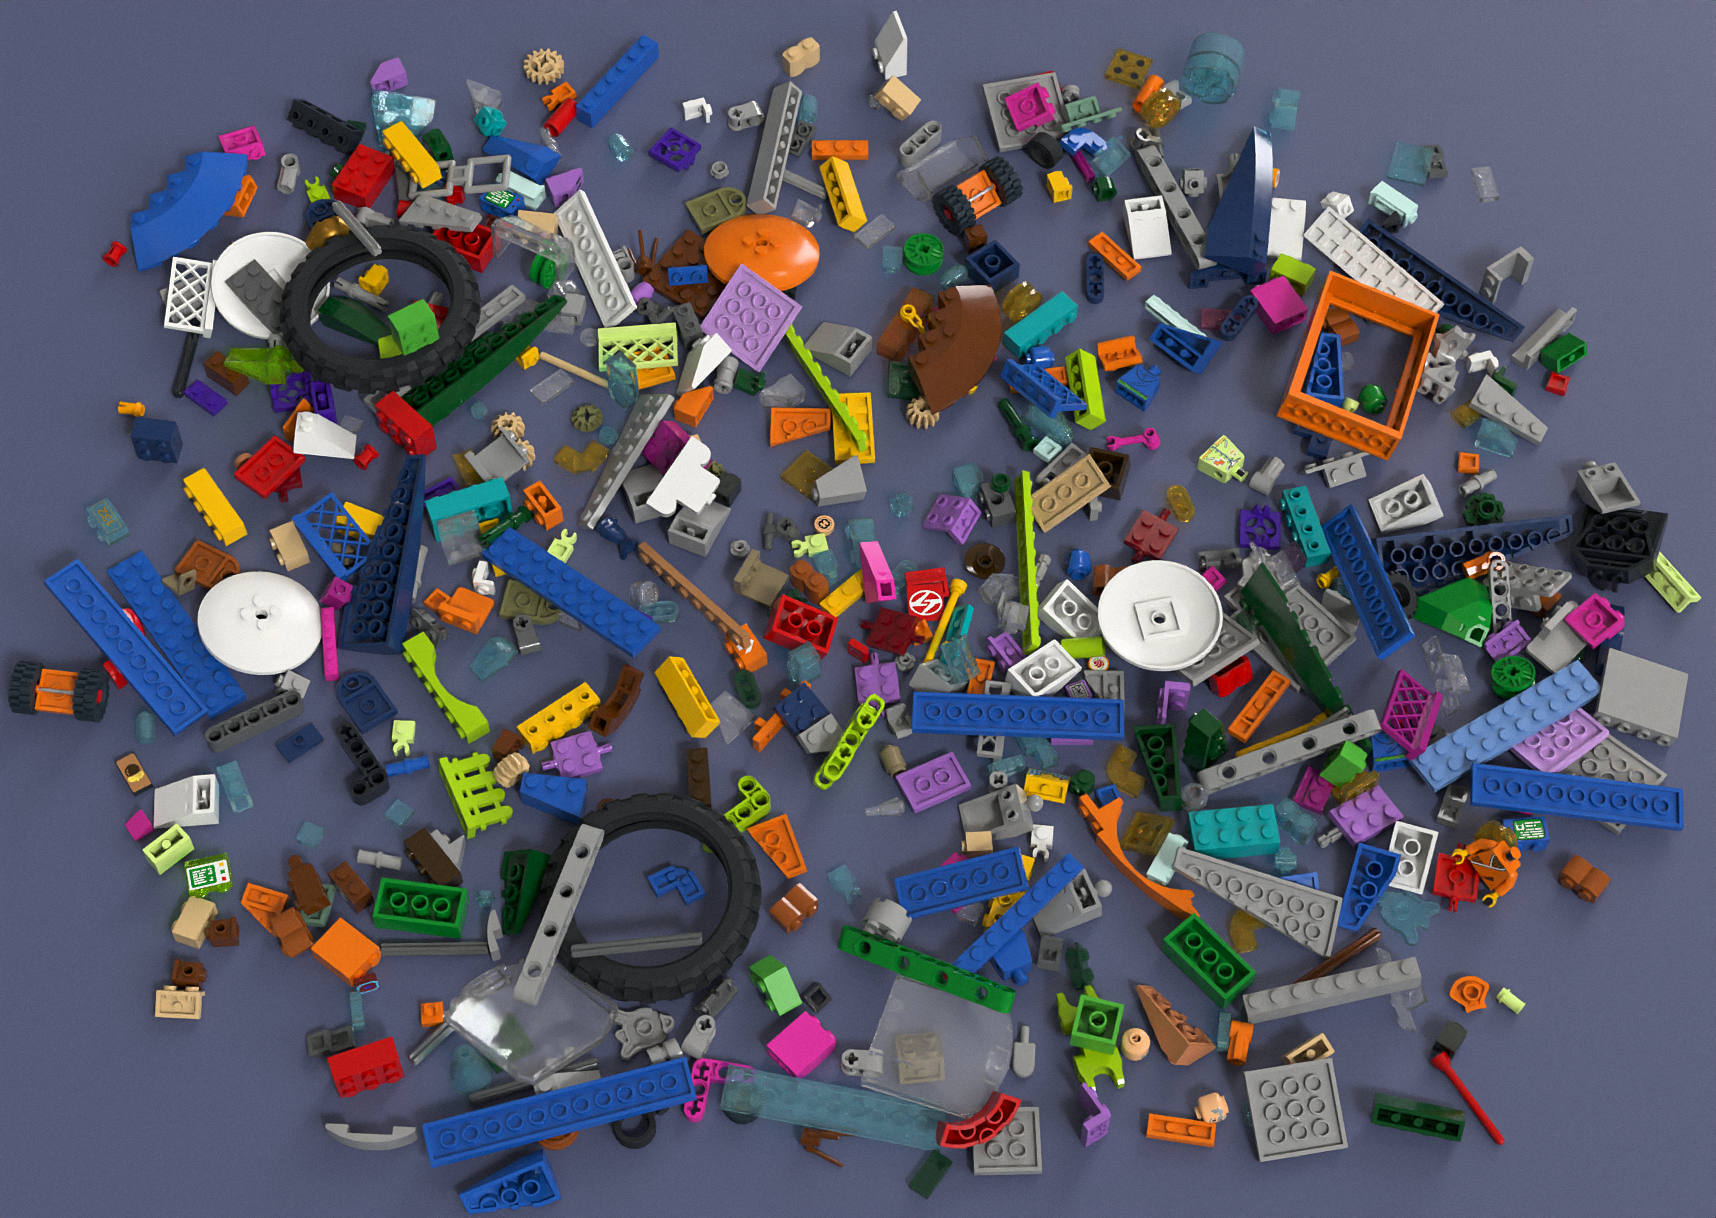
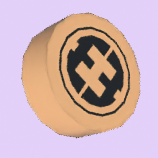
M826 515L819 516L814 522L816 533H825V536L832 534L834 531V520Z

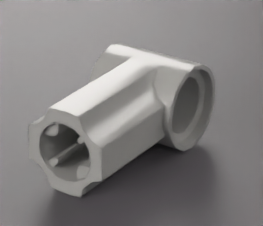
M286 154L281 159L282 167L277 190L283 194L294 192L297 177L301 173L298 158L294 154Z
M361 207L356 216V219L366 230L373 229V225H388L389 228L394 226V219L375 214L368 207Z
M1269 457L1260 472L1257 471L1254 474L1249 487L1268 496L1285 464L1277 457Z

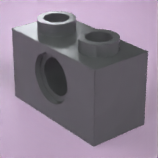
M688 302L672 307V321L676 323L677 333L685 351L693 349L692 344L699 338H703L702 328L691 303Z
M991 482L981 484L978 499L981 505L984 504L986 521H990L992 528L1014 523L1016 510L1009 491L998 493L992 489Z

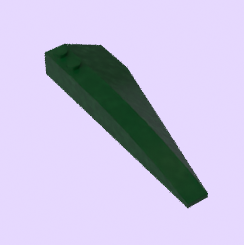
M1261 563L1240 592V607L1244 612H1248L1252 625L1255 628L1258 627L1291 676L1328 718L1344 707L1350 710L1347 713L1348 715H1354L1349 704H1343L1342 692L1339 687L1332 685L1330 679L1332 675L1316 647H1310L1309 635L1305 629H1300L1297 614L1295 611H1289L1287 606L1289 601L1265 564ZM1350 726L1343 730L1348 735L1353 734L1355 731ZM1368 737L1354 742L1355 745L1367 753V756L1371 754L1373 745Z

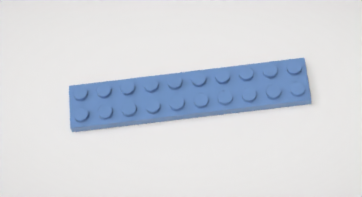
M1577 660L1428 746L1424 753L1408 762L1433 793L1471 772L1472 763L1485 764L1598 698L1601 686L1580 661Z

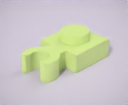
M567 529L561 532L562 539L558 540L555 538L547 551L564 563L567 562L574 550L572 544L577 541V533L575 532L572 537H566L568 535Z
M825 533L805 536V542L800 540L791 542L792 548H800L794 551V557H801L804 553H808L809 557L829 554Z
M394 720L392 742L396 743L393 747L395 756H398L400 749H405V755L409 756L410 748L408 743H414L415 721Z

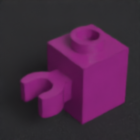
M335 576L326 585L319 601L329 607H334L335 610H339L344 604L346 606L347 603H350L353 596L350 595L353 586Z

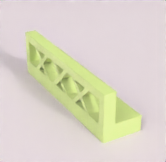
M1659 551L1654 572L1645 577L1677 613L1682 612L1690 602H1698L1701 597Z

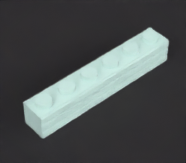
M1153 295L1145 302V309L1163 324L1206 336L1197 327L1190 324L1187 319L1181 317L1178 312L1171 309L1159 297Z

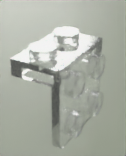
M468 511L436 523L442 549L449 566L482 556L481 553L486 547L481 545L484 540L481 543L478 541V536L481 532L475 511Z

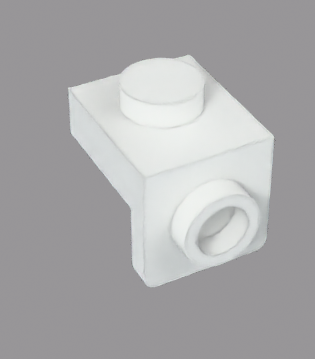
M704 97L682 103L685 120L704 116L706 123H710L712 109L710 104H706Z
M1332 191L1320 202L1323 209H1327L1329 206L1344 219L1354 211L1350 197L1346 194Z
M1489 350L1469 356L1465 368L1468 374L1487 369L1490 376H1492L1499 367V363Z
M479 561L477 568L473 569L472 580L474 590L482 595H494L495 585L493 581L487 580L489 569L485 561Z

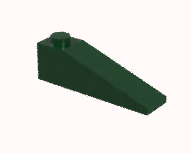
M346 296L328 297L317 310L324 326L379 347L378 340L380 338L392 335L391 329L360 301Z
M532 849L504 852L501 868V879L504 880L505 889L501 891V897L505 898V907L502 910L503 935L520 934L540 892L542 877L546 873L547 862L551 855Z

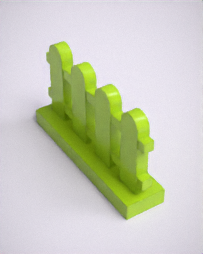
M478 752L472 753V757L458 761L457 758H454L452 763H449L447 757L440 758L438 761V772L467 839L475 837L476 829L478 828L484 831L486 826L498 822H501V825L507 824V820L512 817L513 813L510 806H500L499 802L505 799V791L501 788L493 789L492 785L497 782L493 775L494 771L486 772L484 769L489 766L490 757L487 754L478 755ZM476 770L480 773L467 778L464 776L465 773ZM486 787L487 790L486 792L479 793L476 795H473L471 792ZM493 804L495 809L480 813L479 808Z

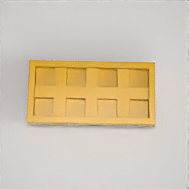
M871 392L839 394L841 403L845 402L849 409V415L855 417L859 430H864L868 440L866 441L867 450L860 453L832 412L835 465H840L858 455L860 464L875 463Z

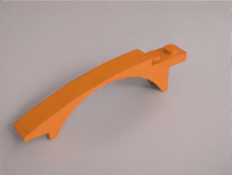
M1087 793L1079 797L1078 811L1083 818L1086 817L1088 819L1091 829L1097 834V846L1123 875L1148 897L1183 921L1193 913L1200 917L1192 905L1193 901L1191 898L1195 895L1191 890H1178L1158 885L1142 876L1128 862L1120 848L1117 836V822L1123 805L1120 797L1100 809L1097 808Z

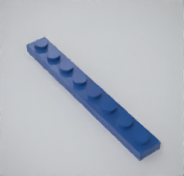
M1068 852L952 965L972 973L979 971L1083 871L1084 866Z

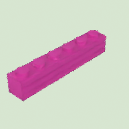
M334 607L321 608L326 682L339 680Z

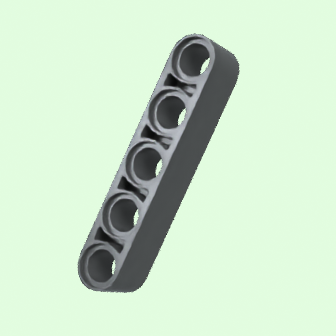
M295 690L287 691L210 727L205 732V739L209 749L214 753L222 752L299 716L304 711L301 695Z

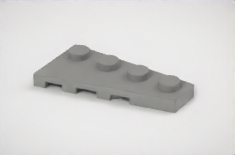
M419 194L400 218L399 223L401 226L412 224L418 228H423V226H432L433 229L446 227L451 231L472 232L482 220V216L480 213Z

